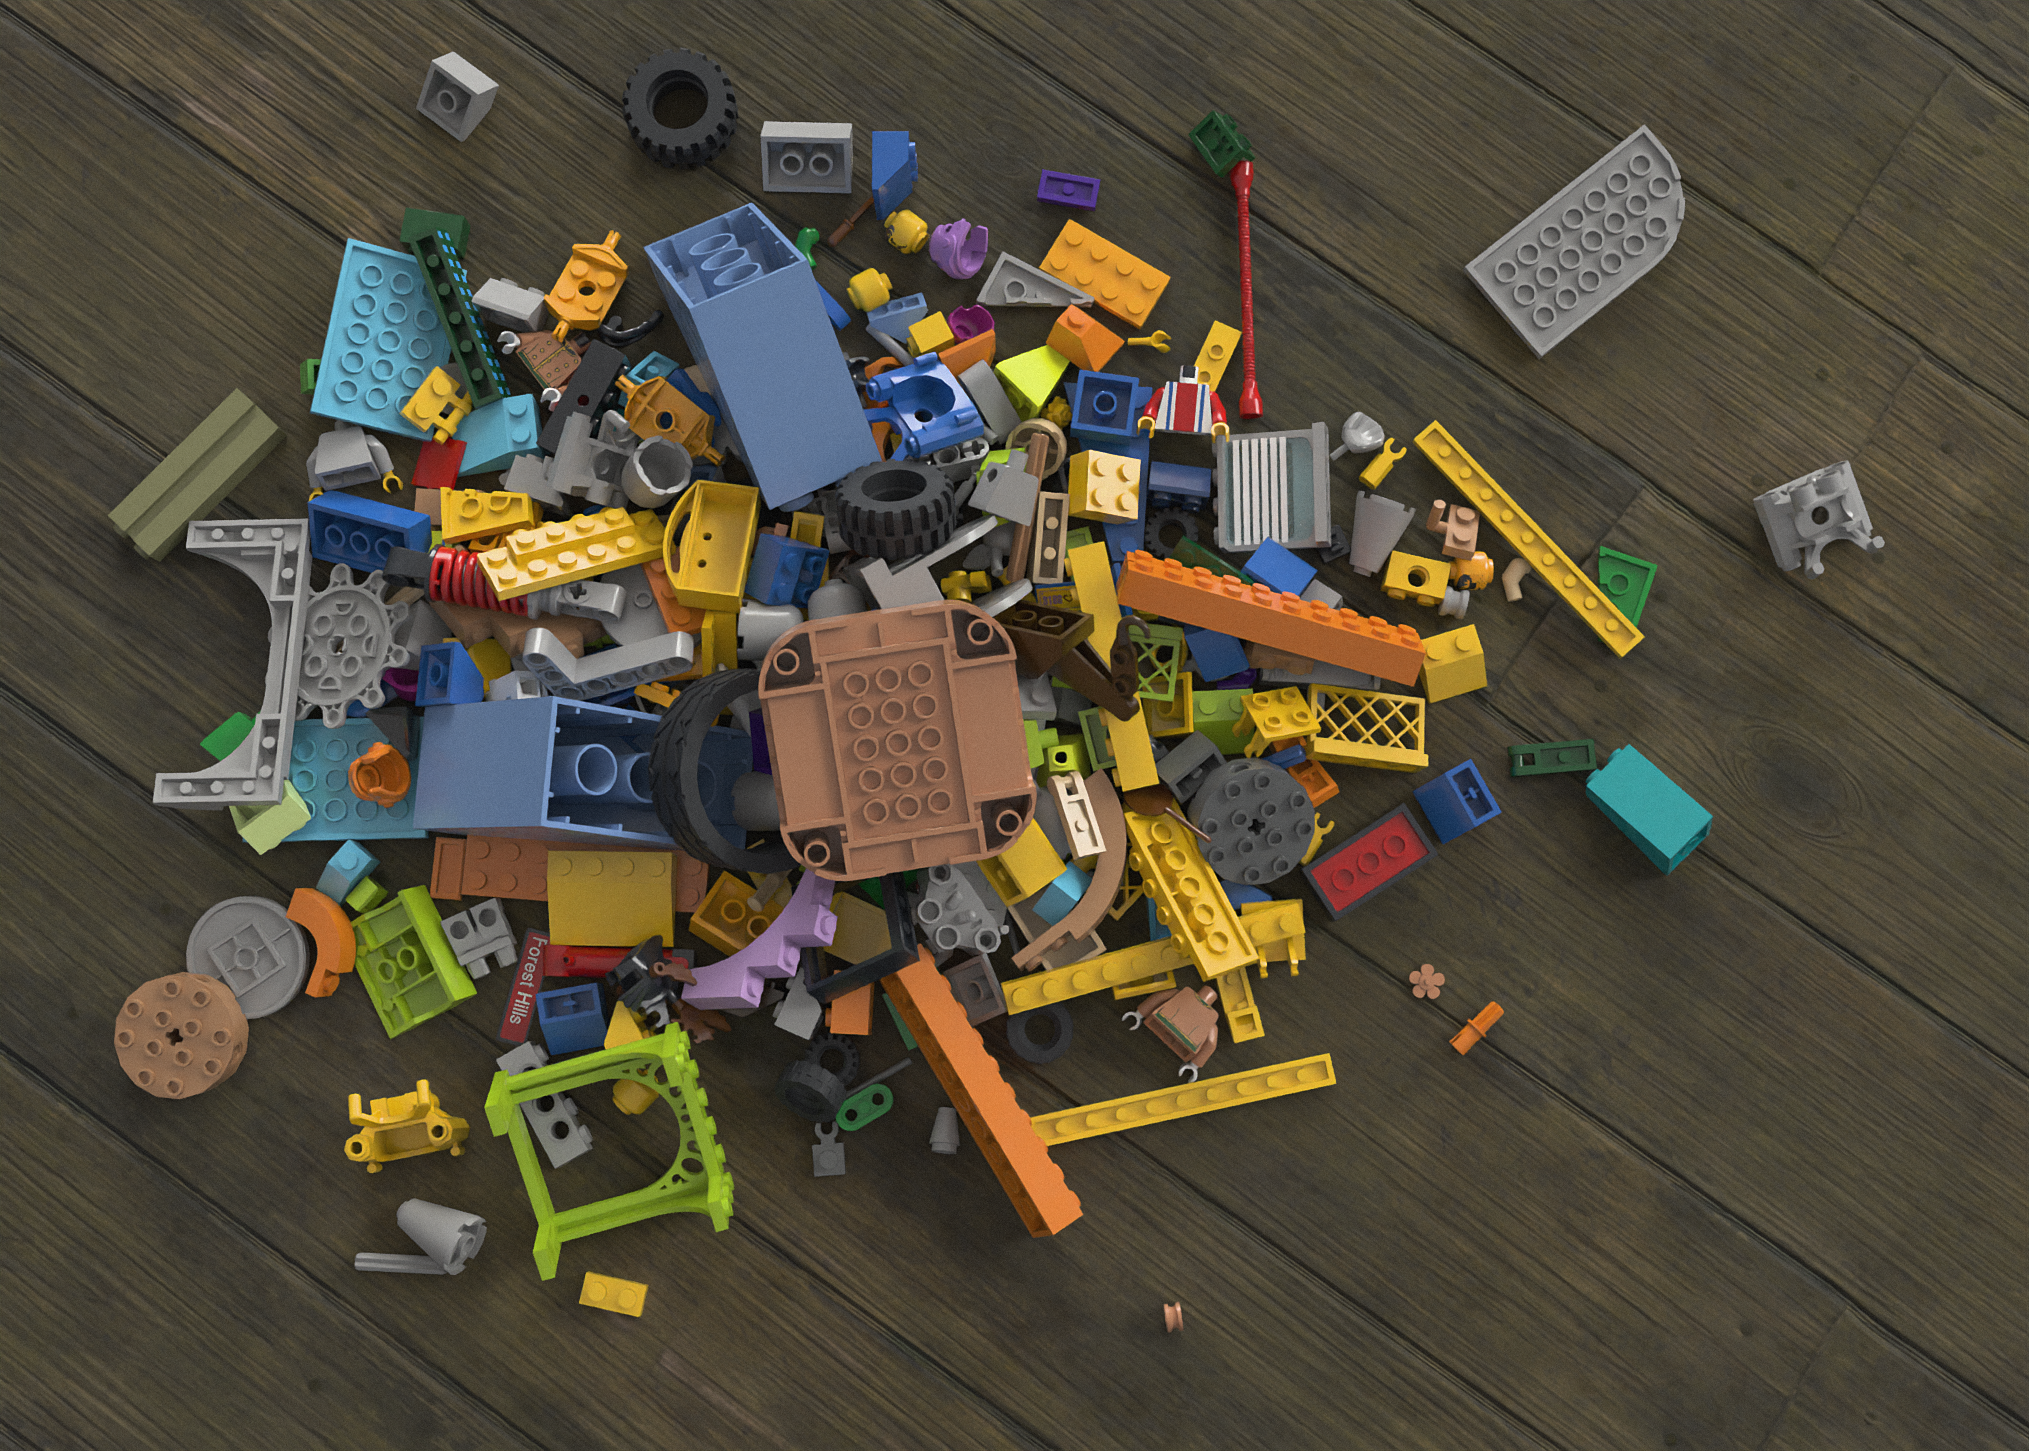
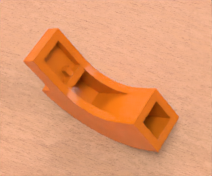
M1303 736L1271 741L1268 746L1272 753L1275 754L1297 744L1303 747L1307 743ZM1306 759L1302 763L1284 769L1306 789L1314 808L1339 793L1337 784L1317 760Z
M296 888L285 917L305 926L314 936L318 950L317 961L305 993L315 998L332 996V993L339 984V974L352 972L354 967L356 940L353 927L345 911L331 897L313 888Z

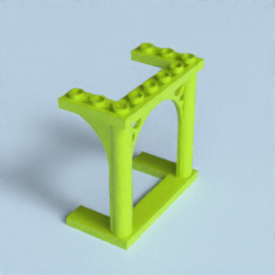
M678 1022L666 1025L665 1033L523 1073L510 1076L508 1069L495 1072L484 1108L494 1137L506 1134L508 1131L539 1224L533 1255L542 1281L555 1278L562 1242L650 1217L674 1212H698L712 1219L716 1232L728 1229L729 1217L733 1216L731 1203H734L732 1194L734 1183L731 1173H725L722 1165V1163L726 1162L724 1150L721 1144L716 1145L713 1136L717 1134L716 1124L713 1116L707 1117L705 1106H708L707 1095L704 1088H698L696 1078H699L698 1066L695 1059L690 1060L688 1049H691L689 1037L686 1031L681 1032ZM651 1063L648 1068V1074L642 1075L638 1072L637 1068L646 1069L645 1064ZM661 1065H664L668 1078L663 1083L657 1082L654 1077L656 1070ZM606 1079L637 1081L661 1094L676 1114L681 1135L677 1156L669 1170L659 1180L641 1190L555 1214L519 1103ZM677 1086V1092L681 1091V1093L676 1096L673 1095L670 1087ZM687 1114L690 1116V1119L684 1121L681 1117ZM691 1140L696 1141L694 1146L697 1150H690L687 1143ZM686 1158L697 1159L702 1163L703 1170L698 1173L689 1172L682 1166V1161ZM675 1174H679L686 1181H682L680 1178L678 1181L673 1182L672 1177Z

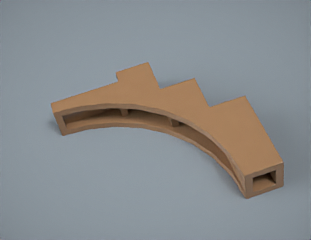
M445 601L429 602L431 607L465 648L493 636L511 658L523 653L525 633L532 628L549 630L576 659L584 656V645L607 635L601 621L567 614L554 616L550 612L542 611L540 617L534 620L529 617L515 615L514 613L495 612L492 609L484 610L480 607L472 608L469 605L461 606L456 602L453 604L446 603Z

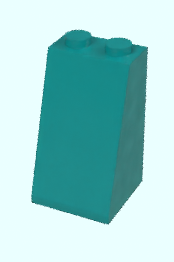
M1628 744L1623 750L1618 748L1610 755L1607 760L1609 764L1602 771L1596 769L1587 778L1586 796L1668 876L1710 834L1713 816Z

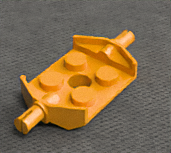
M624 375L618 378L619 381H616L615 386L627 394L628 402L624 417L630 423L629 428L643 440L662 436V439H667L673 443L679 442L689 452L691 460L699 456H705L717 467L722 464L721 461H724L725 456L714 449L711 444L715 416L707 414L668 383L665 376H657L639 386L634 385ZM665 412L670 413L673 418V423L668 429H664L660 424V417Z

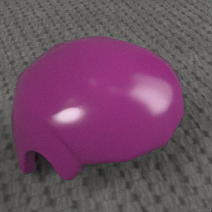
M977 304L968 309H964L962 305L959 306L946 320L954 336L955 345L991 329L994 330L995 323L991 314Z

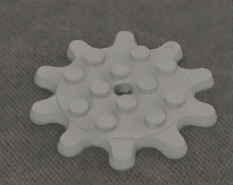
M340 563L331 571L330 583L326 590L316 593L309 586L295 721H303L315 707L320 706L323 710L324 725L329 729L341 728L346 722L348 708L354 701L359 699L369 709L381 707L384 704L385 696L380 687V680L385 675L386 670L390 668H404L409 664L410 654L405 647L395 644V633L398 628L411 619L412 610L404 601H398L392 605L384 604V596L390 584L382 579L383 570H375L363 584L354 585L352 570L348 565ZM272 627L268 632V640L270 643L272 638ZM343 640V647L341 649L343 652L336 653L337 644Z

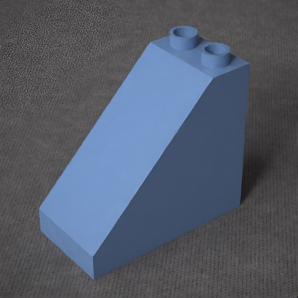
M753 203L643 247L659 287L711 396L720 409V415L754 486L759 488L760 496L769 510L778 506L781 511L785 512L798 510L813 500L814 495L812 491L833 482L838 487L845 476L850 472L854 473L856 468L869 466L870 463L876 461L882 462L809 262Z
M555 696L425 707L413 829L465 836L474 835L684 851L674 842L673 836L670 838L660 823L651 799L653 791L649 789L648 763L650 748L655 740L653 739V734H655L662 716ZM715 725L709 728L702 742L698 758L697 783L700 799L709 821L718 833L735 847L745 849L747 830L739 826L732 815V810H735V797L731 796V791L735 781L742 774L752 772L753 752L751 737L746 731ZM639 735L633 742L645 753H636L619 736Z

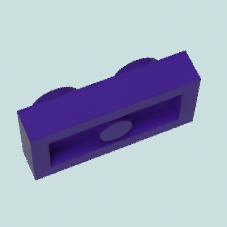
M1042 169L1037 201L1095 212L1100 180Z

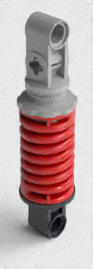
M436 544L431 553L413 551L403 547L390 548L381 576L385 582L393 586L423 589L428 602L445 601L449 604L456 602L461 606L469 605L472 608L480 607L484 610L492 609L495 612L514 613L515 615L529 617L537 620L542 611L550 612L554 616L567 614L596 619L605 623H618L627 595V591L619 585L580 579L499 601L477 563V554L480 553L473 552L470 555L466 550L458 553L457 549L445 547V545Z

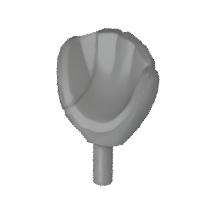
M1362 412L1353 413L1343 426L1342 440L1344 444L1331 453L1330 457L1334 461L1349 449L1352 453H1365L1381 447L1385 438L1383 429L1377 422Z

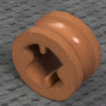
M1176 1302L1172 1307L1164 1304L1167 1332H1172L1174 1328L1183 1331L1179 1302Z

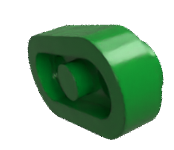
M873 1084L843 1102L835 1117L838 1125L844 1130L854 1131L868 1124L891 1109L894 1101L893 1093L890 1088L883 1084ZM876 1093L883 1095V1104H874L873 1096ZM849 1109H854L857 1112L856 1120L850 1121L847 1119L846 1112Z

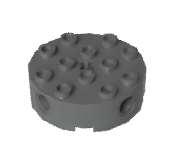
M1257 757L1236 759L1211 771L1202 781L1204 784L1199 788L1195 799L1192 798L1187 811L1188 822L1212 839L1211 843H1206L1195 835L1197 845L1205 861L1209 862L1211 868L1223 879L1242 885L1270 883L1289 873L1306 855L1315 832L1314 807L1306 789L1282 767Z

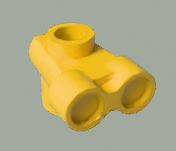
M952 571L948 573L949 578L941 579V589L947 596V600L971 603V593L978 592L979 594L992 591L991 579L989 575L986 576L985 571L971 572L967 575L965 571Z

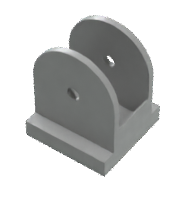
M989 514L955 529L948 541H945L938 549L933 548L930 553L925 555L917 554L914 558L908 559L903 557L889 566L886 565L883 558H861L842 570L849 583L862 591L871 609L877 608V610L944 600L927 567L978 539L994 528L998 521L994 514ZM1021 579L1000 587L972 601L970 604L979 607L993 617L1018 602L1033 587L1029 579Z

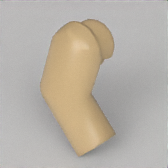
M1516 558L1512 560L1502 574V582L1508 602L1523 598L1519 581L1531 570V566L1525 559Z

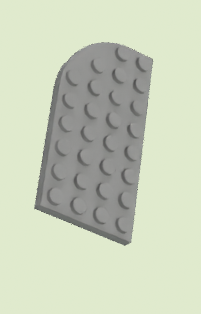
M1644 124L1464 267V273L1538 359L1542 358L1651 271L1669 252L1677 239L1676 237L1685 211V198H1683L1680 183L1681 175L1674 160Z

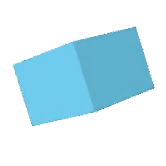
M1070 861L1066 865L1067 870L1055 878L1032 909L1033 912L1051 926L1056 925L1067 916L1092 882V878Z

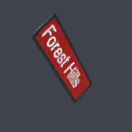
M527 928L496 1035V1040L517 1046H521L527 1041L537 1006L536 994L541 992L545 977L542 976L543 945H550V933L533 928Z

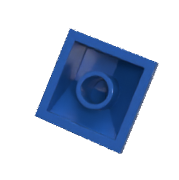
M460 642L421 646L415 706L431 707L482 702L484 698V678Z

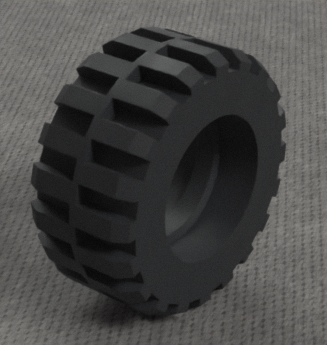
M671 48L663 50L664 55L659 57L654 53L648 57L649 62L644 65L640 62L634 68L636 76L630 75L626 81L628 90L623 91L622 102L624 107L622 111L632 139H634L642 153L646 152L648 158L655 163L661 160L664 167L673 168L674 164H678L680 169H689V164L696 163L697 167L706 165L704 160L709 157L715 160L719 157V149L721 147L727 149L731 143L729 135L736 133V119L739 118L738 107L729 77L725 71H721L720 65L714 59L708 62L706 54L699 51L695 55H691L690 49L680 48V53H674ZM689 89L699 92L706 97L708 106L704 115L690 127L670 129L658 124L654 119L656 106L670 92Z
M888 459L887 462H872L869 466H861L856 468L854 473L850 472L836 489L835 499L839 535L851 550H855L863 556L870 555L871 558L875 559L883 557L888 558V560H897L900 557L908 559L914 558L917 554L925 555L930 553L931 549H938L945 541L947 542L956 528L953 483L950 477L934 464L930 466L925 461L914 462L912 459L895 461V459Z

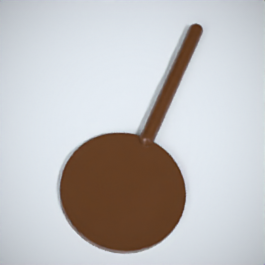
M1160 783L1124 793V801L1132 811L1144 816H1159L1166 813L1206 843H1211L1212 839L1171 810L1173 795L1163 784Z

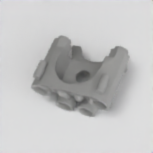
M608 410L603 415L598 439L589 438L593 424L590 423L591 417L573 411L572 417L567 416L555 458L545 456L539 478L547 480L546 487L576 497L581 496L586 500L613 508L624 507L626 510L629 498L624 493L621 485V473L627 460L636 450L637 443L642 438L635 432L628 430L630 423L613 410Z
M1848 460L1814 471L1753 499L1778 567H1782L1783 571H1789L1801 566L1800 560L1802 557L1799 551L1801 547H1805L1804 574L1808 579H1815L1824 572V567L1820 563V552L1832 540L1848 539L1864 552L1870 554L1877 552L1885 544L1880 536L1873 539L1869 538L1871 536L1870 530L1873 527ZM1818 506L1824 507L1828 514L1826 521L1820 525L1815 524L1811 518L1812 511Z
M956 864L920 868L916 874L918 884L920 885L919 895L907 892L909 904L912 907L910 910L913 925L919 923L929 938L925 943L931 952L935 954V967H938L953 955L954 948L963 949L971 956L995 952L1001 943L1000 935L1009 932L1007 925L997 927L994 918L964 874L954 866Z

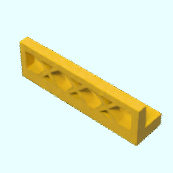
M706 609L701 627L703 677L714 673L717 664L723 663L728 670L739 669L737 649L739 648L738 613ZM727 706L720 712V714L733 715Z

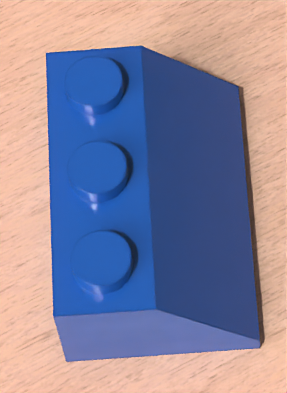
M872 131V193L877 220H884L912 193V182H918L917 153L915 142H910L909 131Z

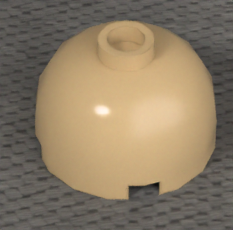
M1031 418L1020 423L1009 434L1005 446L1006 449L1025 447V452L1028 454L1033 433L1049 436L1042 479H1045L1049 475L1054 474L1060 465L1063 464L1067 453V440L1062 430L1054 422L1045 418Z

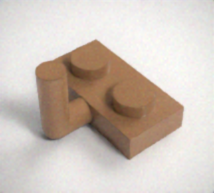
M1435 500L1426 522V528L1429 531L1445 534L1442 554L1472 561L1476 547L1480 512L1451 504L1447 515V522H1443L1440 519L1446 504L1442 500Z

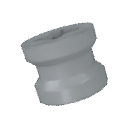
M1447 586L1444 599L1439 603L1438 615L1445 616L1451 614L1456 619L1463 620L1470 592L1468 590L1454 591L1451 586Z

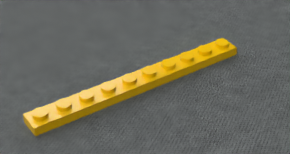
M1436 420L1413 440V444L1620 659L1644 638L1641 632Z
M1296 901L1238 917L1253 947L1305 933L1299 903ZM1171 936L1000 984L1008 1014L1012 1015L1191 965L1194 962L1191 957L1184 959L1181 952H1175L1171 945Z
M1330 1053L1030 1117L1032 1121L1031 1128L1036 1136L1041 1137L1046 1145L1050 1146L1336 1084Z

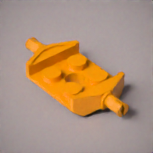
M610 230L606 240L601 245H573V255L550 295L545 294L544 296L546 308L553 317L559 320L557 327L551 335L554 340L557 341L558 339V342H563L569 329L579 328L591 331L600 327L629 274L628 266L614 252V248L621 238L618 232L614 234V231ZM584 287H592L595 290L589 296L579 293Z

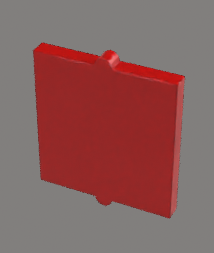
M433 437L431 442L423 441L411 484L427 489L441 490L440 487H449L454 490L467 442L450 439V437L446 439L443 445L437 443Z

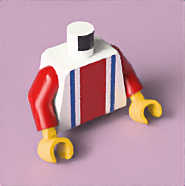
M1181 366L1179 382H1167L1165 387L1157 389L1147 402L1142 418L1138 420L1136 429L1137 435H1139L1141 429H1148L1150 431L1149 438L1154 436V431L1156 430V432L1211 436L1212 443H1216L1215 437L1218 435H1224L1226 442L1230 440L1226 410L1218 394L1209 390V385L1197 384L1199 367Z

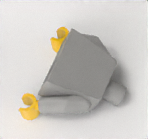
M337 420L335 422V431L323 433L319 436L318 446L314 448L306 463L309 484L314 489V492L309 497V501L325 493L323 488L325 491L378 480L381 479L380 474L382 473L385 476L383 487L387 492L391 494L388 488L391 480H397L399 488L403 489V482L392 472L394 466L386 447L373 435H366L362 427H353L352 423Z

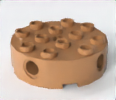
M181 972L144 983L127 998L116 1018L114 1044L121 1067L135 1085L156 1097L183 1099L216 1088L236 1072L247 1051L249 1026L245 1014H242L241 1007L235 1000L236 996L227 985L207 974Z

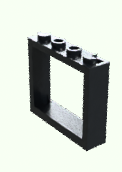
M903 871L879 876L892 949L828 977L823 946L801 947L800 962L803 966L805 977L803 984L806 986L809 996L826 1004L920 961ZM870 878L853 881H835L832 896ZM799 884L791 887L792 896L796 892V889Z

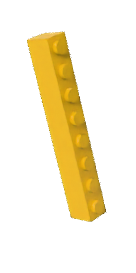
M1103 541L1068 549L1069 558H1065L1064 563L1067 576H1074L1076 588H1071L1074 606H1081V611L1084 613L1094 614L1095 631L1088 637V641L1111 668L1110 649L1116 637L1117 624L1122 617L1119 604H1117V595ZM1138 691L1133 696L1139 702L1140 710L1129 721L1119 720L1104 708L1098 709L1102 727L1108 726L1110 738L1105 739L1108 756H1115L1117 768L1112 769L1115 787L1122 786L1123 792L1160 784Z

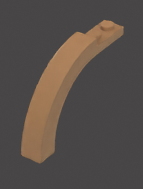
M1102 768L1083 782L1106 851L1098 854L1096 871L1092 882L1079 904L1060 922L1012 957V960L1021 972L1026 968L1028 971H1031L1044 961L1042 956L1051 949L1053 952H1056L1069 942L1067 937L1070 935L1078 944L1081 943L1102 922L1118 895L1127 863V833L1118 796Z

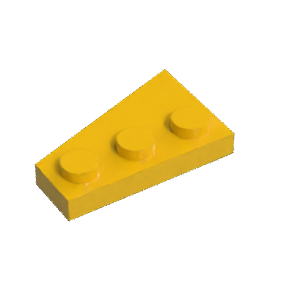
M440 487L442 540L447 545L533 526L532 499L527 493L501 491L479 493L475 489L453 491L449 487Z

